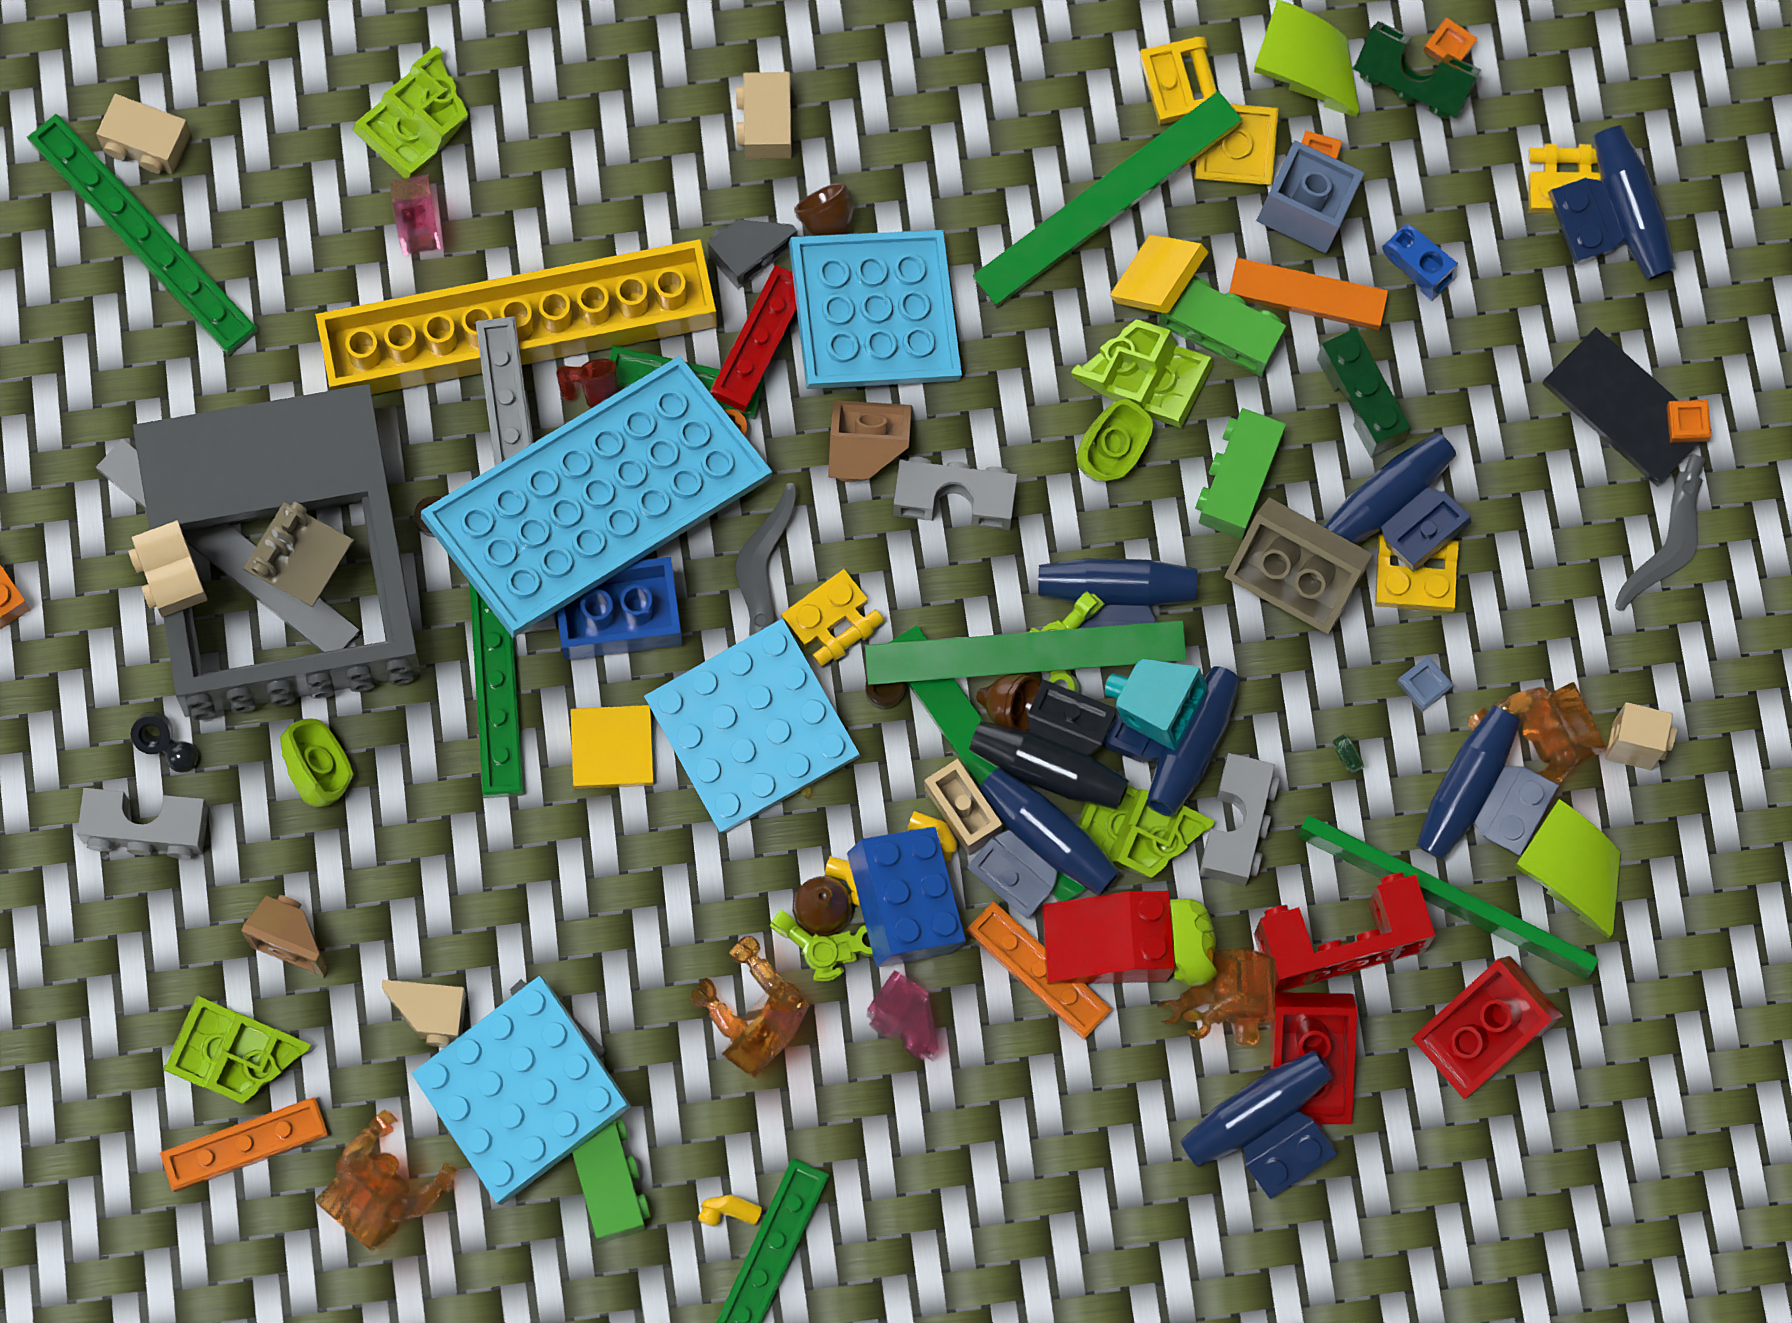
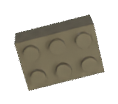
M1269 497L1257 512L1224 578L1320 631L1329 634L1341 617L1373 554Z

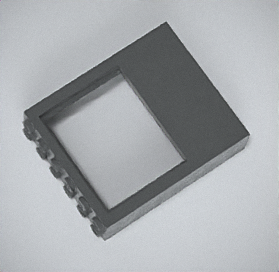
M369 384L133 424L149 530L177 520L184 532L223 524L235 525L275 518L284 502L292 505L293 502L299 503L307 509L306 512L362 502L386 641L202 673L192 606L169 614L163 618L175 693L185 717L192 716L194 720H204L214 717L218 711L231 709L234 713H244L254 710L256 708L255 705L271 702L273 706H283L293 703L297 697L311 695L313 699H322L334 695L336 690L350 688L353 692H362L372 689L376 683L390 681L392 685H401L413 681L415 676H421L376 413Z

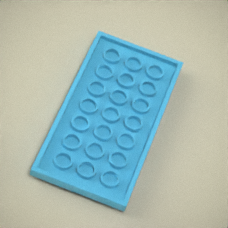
M679 355L421 511V519L512 638L770 480L773 471Z

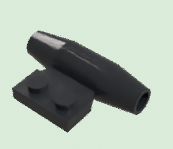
M1044 679L1028 712L1029 731L980 721L970 743L969 751L995 767L1002 769L1017 779L1069 800L1118 810L1129 785L1128 779L1090 757L1098 749L1102 748L1116 716L1117 708Z

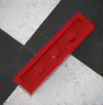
M775 264L711 388L710 394L714 399L745 413L797 311L792 272Z

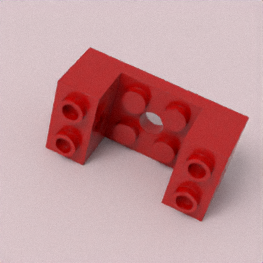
M1403 872L1381 878V884L1376 886L1368 901L1376 929L1357 935V941L1342 945L1341 940L1324 943L1317 947L1319 952L1316 953L1313 951L1300 907L1289 910L1287 905H1280L1264 912L1265 917L1260 918L1253 935L1271 992H1286L1426 952L1436 935L1416 874L1404 877Z

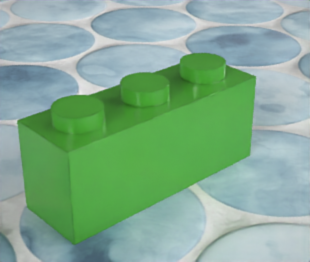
M1198 276L1191 278L1168 314H1160L1158 324L1261 377L1276 352L1286 325L1281 323L1280 318L1266 310L1259 312L1247 306L1246 302L1235 294H1222L1212 289L1208 281Z
M1245 408L1241 409L1238 419L1230 417L1222 438L1229 441L1224 454L1216 452L1209 471L1210 475L1215 476L1210 489L1202 488L1195 509L1201 511L1198 524L1235 538L1243 539L1286 426L1285 423Z
M622 1116L617 1117L572 1152L598 1244L645 1231L643 1219L650 1218L644 1194L636 1196L632 1180L639 1179L633 1155L625 1157L621 1141L628 1140Z

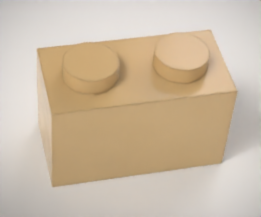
M790 72L744 73V86H736L737 110H744V122H737V145H744L745 159L791 158Z
M118 94L114 95L96 133L101 147L107 155L118 160H124L125 157L138 161L141 167L153 173H160L162 170L170 174L174 173L191 136L185 119Z
M1626 702L1612 723L1605 760L1652 771L1659 760H1665L1667 751H1671L1677 732V728L1671 726L1673 713Z
M956 759L924 780L926 793L968 855L984 846L991 837L1002 833V823L959 759Z

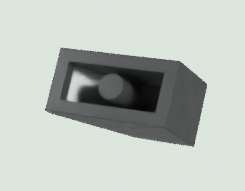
M736 220L730 226L724 224L712 233L708 242V254L737 289H740L790 250L789 241L791 237H797V229L793 224Z

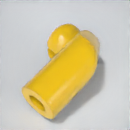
M914 811L908 825V830L936 827L945 863L949 862L952 859V853L957 850V842L948 824L937 818Z
M830 856L825 875L846 881L852 890L850 894L851 902L860 906L849 861Z
M734 1195L707 1198L700 1205L702 1211L698 1219L705 1225L716 1227L720 1223L721 1215L732 1216L755 1225L761 1213V1206Z

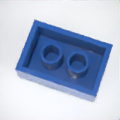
M671 557L637 561L557 610L564 660L682 645Z
M936 827L861 839L847 852L876 968L949 955L966 942Z

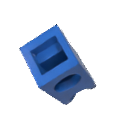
M1404 224L1382 246L1386 257L1396 267L1404 270V273L1421 287V292L1431 301L1456 279L1458 262L1408 224Z

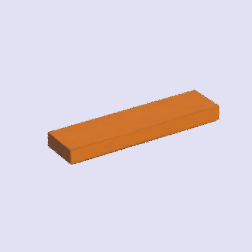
M1236 258L1229 293L1235 294L1250 303L1379 330L1388 290Z
M994 901L966 929V933L1084 1041L1111 1013L1112 1008L1084 983L1047 984L1044 946Z
M315 1097L162 1151L160 1156L171 1189L175 1193L325 1139L329 1135L318 1102Z

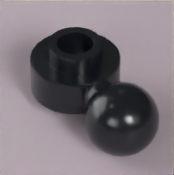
M147 712L142 714L133 724L131 740L139 751L145 754L165 753L168 766L175 772L185 773L195 767L198 760L197 750L189 742H175L172 739L173 726L165 715L158 712ZM150 725L156 726L160 731V735H151L147 727Z

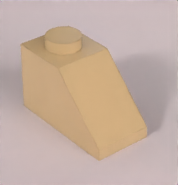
M392 980L382 981V989L386 997L420 1039H426L427 1045L445 1048L462 1035L467 996L464 987Z

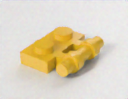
M1544 144L1543 148L1529 147L1528 149L1529 163H1543V172H1530L1528 176L1529 213L1555 214L1548 195L1551 189L1586 177L1588 179L1601 180L1600 173L1591 171V164H1598L1595 148H1592L1591 144H1579L1578 148H1557V144ZM1557 163H1577V172H1557Z
M845 569L781 614V619L783 618L787 627L804 649L816 640L822 645V648L812 654L819 667L824 666L832 659L837 661L846 654L844 650L859 639L865 641L874 634L873 629L884 622L883 617L876 609L865 617L859 614L858 610L868 603V599ZM846 619L851 627L836 638L832 636L829 631Z

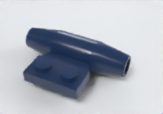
M1618 125L1593 135L1601 180L1588 179L1586 177L1551 189L1548 192L1574 264L1610 253L1623 240L1646 280L1655 279L1674 271L1676 267L1666 219L1646 166L1622 125Z
M1436 432L1398 454L1351 493L1323 527L1356 545L1382 531L1386 547L1414 572L1471 524V515L1445 491L1441 492L1430 488L1456 457L1454 447L1442 434Z
M1083 558L1040 564L1038 596L1076 603L1086 591L1090 594L1094 593L1105 605L1093 617L1086 619L1077 629L1156 623L1149 607L1195 601L1197 599V568L1149 559Z
M1214 666L1204 678L1208 689L1176 750H1172L1128 727L1123 723L1119 713L1104 741L1106 749L1140 763L1142 761L1158 760L1146 803L1152 810L1168 817L1176 815L1203 778L1228 727L1241 682L1238 675L1229 669Z
M1492 706L1463 742L1432 798L1416 843L1417 847L1444 861L1475 823L1486 839L1521 857L1559 785L1524 766H1505L1521 722L1519 718L1497 706Z
M1000 768L995 769L980 786L979 791L1009 830L991 837L967 868L1026 919H1031L1054 891L1058 872L1098 896H1101L1120 874L1118 868L1092 837L1037 790Z
M1316 1050L1269 1070L1217 1105L1180 1142L1189 1158L1197 1167H1201L1244 1147L1247 1168L1268 1198L1271 1199L1337 1155L1336 1148L1317 1121L1299 1111L1334 1076L1322 1056Z

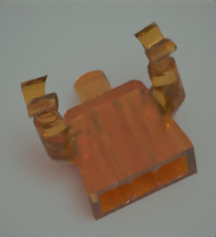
M1574 682L1552 693L1543 687L1514 693L1493 704V706H1497L1512 715L1519 712V717L1524 725L1523 732L1525 737L1532 742L1539 758L1544 763H1549L1544 770L1537 772V774L1555 784L1560 783L1573 767H1577L1607 749ZM1486 707L1468 718V724L1472 731L1488 712Z
M745 936L732 948L729 956L738 963H746L751 968L749 972L766 993L751 1007L744 1018L733 1015L724 1002L721 1004L716 997V987L708 978H704L699 983L700 988L697 986L691 992V1001L697 1007H707L710 1011L708 1015L724 1037L730 1038L721 1055L754 1079L793 1039L809 1005L800 996V992L795 985L785 982L775 973L765 958L761 959L757 955L761 949L759 942L752 936Z
M1248 947L1215 951L1213 954V965L1217 970V975L1213 978V981L1202 986H1193L1180 994V998L1175 1001L1163 1000L1157 1004V1007L1169 1005L1173 1010L1172 1017L1168 1020L1160 1021L1162 1024H1174L1179 1020L1181 1013L1186 1010L1187 1012L1183 1014V1017L1187 1021L1195 1022L1202 1020V1026L1198 1030H1185L1195 1039L1205 1038L1210 1033L1211 1024L1215 1022L1220 1024L1228 1021L1234 1024L1235 1044L1259 1043L1258 1023L1270 1022L1275 1018V958ZM1204 1004L1210 1005L1209 1010L1203 1013L1194 1010Z
M386 1109L382 1110L368 1123L369 1129H363L345 1147L335 1165L338 1176L314 1201L371 1252L397 1231L400 1222L419 1218L440 1197L442 1190L447 1193L450 1192L454 1187L453 1179L457 1175V1170L444 1162L440 1172L432 1182L426 1183L415 1195L409 1196L411 1191L409 1183L396 1173L399 1168L398 1159L387 1152H382L377 1156L374 1152L370 1151L375 1146L379 1136L384 1137L393 1132L394 1128L390 1124L399 1122Z

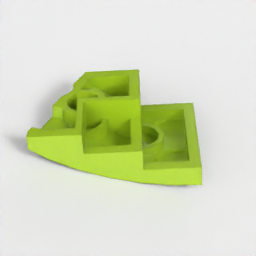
M1277 0L1253 72L1289 83L1288 90L1325 101L1323 107L1357 118L1359 105L1347 37L1313 13L1291 3Z
M436 45L413 63L410 73L383 94L381 102L357 120L352 130L407 181L414 177L447 144L468 117L462 99L456 94L455 82L452 76L448 75L442 61L441 49Z
M1136 319L1124 328L1118 337L1102 345L1099 354L1082 367L1078 364L1071 373L1076 380L1114 401L1129 399L1144 409L1151 418L1182 428L1214 363L1210 356L1177 346L1171 330Z
M1128 785L1118 810L1086 803L1077 825L1092 837L1116 867L1147 878H1153L1166 867V864L1171 859L1180 855L1188 848L1187 846L1204 831L1209 830L1215 820L1184 805L1173 817L1161 815L1147 805L1148 791L1144 789L1138 790Z
M1559 799L1515 865V868L1547 888L1546 893L1578 913L1579 920L1607 938L1611 937L1614 931L1621 852L1594 824Z
M196 996L163 1071L243 1104L257 1093L261 1087L279 1075L294 1060L307 1052L311 1044L280 1030L273 1029L238 1012H233L205 998Z

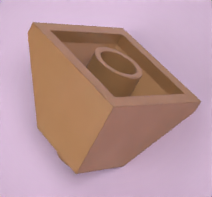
M834 400L830 432L828 478H838L844 482H854L859 479L868 480L909 447L911 405Z
M279 895L277 900L265 896L244 923L241 930L250 947L325 978L328 970L304 911L300 909L301 904L284 895Z

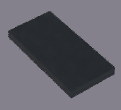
M1597 327L1543 380L1542 384L1657 487L1702 442L1670 443L1667 404L1669 401L1679 400Z

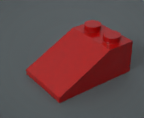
M1128 891L1042 905L1047 984L1166 982L1175 969L1169 891Z
M1511 956L1498 958L1411 1039L1465 1100L1534 1044L1564 1016Z
M1272 992L1270 1070L1316 1050L1327 1063L1334 1077L1299 1111L1314 1118L1318 1124L1352 1125L1357 1006L1353 993Z

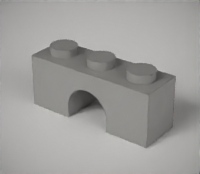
M910 457L908 461L900 460L893 516L932 521L936 502L944 495L959 494L965 497L971 504V526L1010 531L1017 474H1010L1009 470L1002 467H987L986 470L970 469V465L962 462H949L947 466L931 464V460L923 457Z
M1228 753L1216 800L1236 806L1242 814L1243 825L1231 832L1210 828L1199 876L1246 886L1249 875L1257 877L1262 853L1255 852L1258 837L1266 838L1271 818L1270 815L1264 814L1267 800L1274 801L1279 783V778L1272 776L1275 764Z
M83 789L77 835L83 844H87L88 849L108 852L111 851L112 846L125 847L127 852L136 855H151V850L167 851V856L177 859H190L191 854L203 855L209 811L204 799L164 795L159 816L148 824L139 825L128 820L129 799L124 791Z

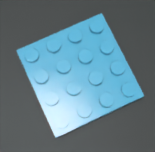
M943 230L791 237L789 249L806 389L960 380L962 373Z
M783 618L644 696L721 835L861 757Z
M540 975L411 1073L495 1202L503 1205L631 1108V1105L546 979Z

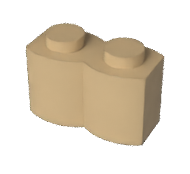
M178 520L132 537L135 548L128 552L136 573L142 571L145 573L148 584L141 586L149 609L157 607L161 617L207 601L204 588Z

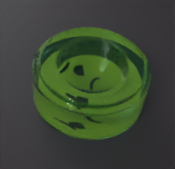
M1346 733L1333 739L1332 745L1349 774H1354L1365 768L1357 749Z

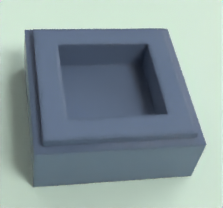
M1429 655L1397 680L1398 685L1421 712L1444 696L1454 686Z

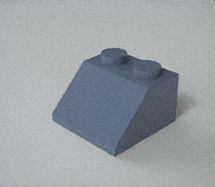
M1294 140L1256 221L1326 254L1364 172Z

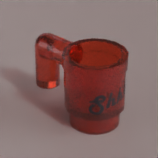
M610 359L591 360L581 367L560 366L556 371L562 399L566 401L572 400L577 396L574 382L582 383L586 403L590 408L595 407L621 391L616 364Z

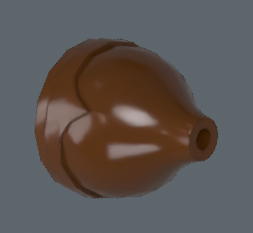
M841 182L828 185L808 195L796 205L794 212L804 228L815 236L850 234L854 205L849 189Z
M1009 674L998 678L987 687L980 688L976 699L986 709L990 719L995 724L1029 731L1028 712L1041 684L1037 678L1028 674Z
M817 876L807 880L798 888L793 898L792 912L797 924L807 933L813 936L817 934L818 936L828 937L839 933L848 925L853 914V903L851 902L849 890L841 881L829 876Z

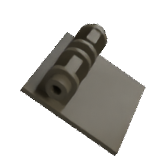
M284 502L243 570L313 607L354 540L306 514L307 509L299 503L293 502L292 505Z

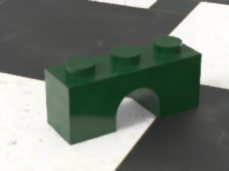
M1377 21L1371 28L1353 67L1354 70L1361 73L1360 78L1377 86L1383 83L1395 89V95L1406 101L1415 102L1417 99L1429 105L1428 109L1437 116L1447 119L1450 116L1457 118L1469 98L1481 69L1446 54L1435 72L1430 74L1417 73L1409 66L1406 59V51L1412 36Z
M1357 328L1322 343L1317 360L1334 392L1341 389L1348 399L1354 414L1353 426L1370 458L1405 443L1411 427Z

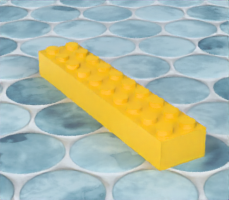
M701 239L316 314L330 390L369 384L371 395L482 373L475 321L515 316L521 365L612 348V345H628L717 327L716 309Z

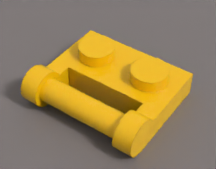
M1194 37L1140 50V61L1159 125L1180 120L1200 105L1201 102H1204L1217 92L1206 52L1209 49L1205 37ZM1188 56L1192 58L1203 96L1202 99L1194 100L1182 57Z
M1379 535L1375 607L1453 612L1456 598L1458 541H1449L1431 557L1433 559H1443V569L1419 567L1413 572L1407 566L1390 565V555H1396L1386 547L1383 535Z

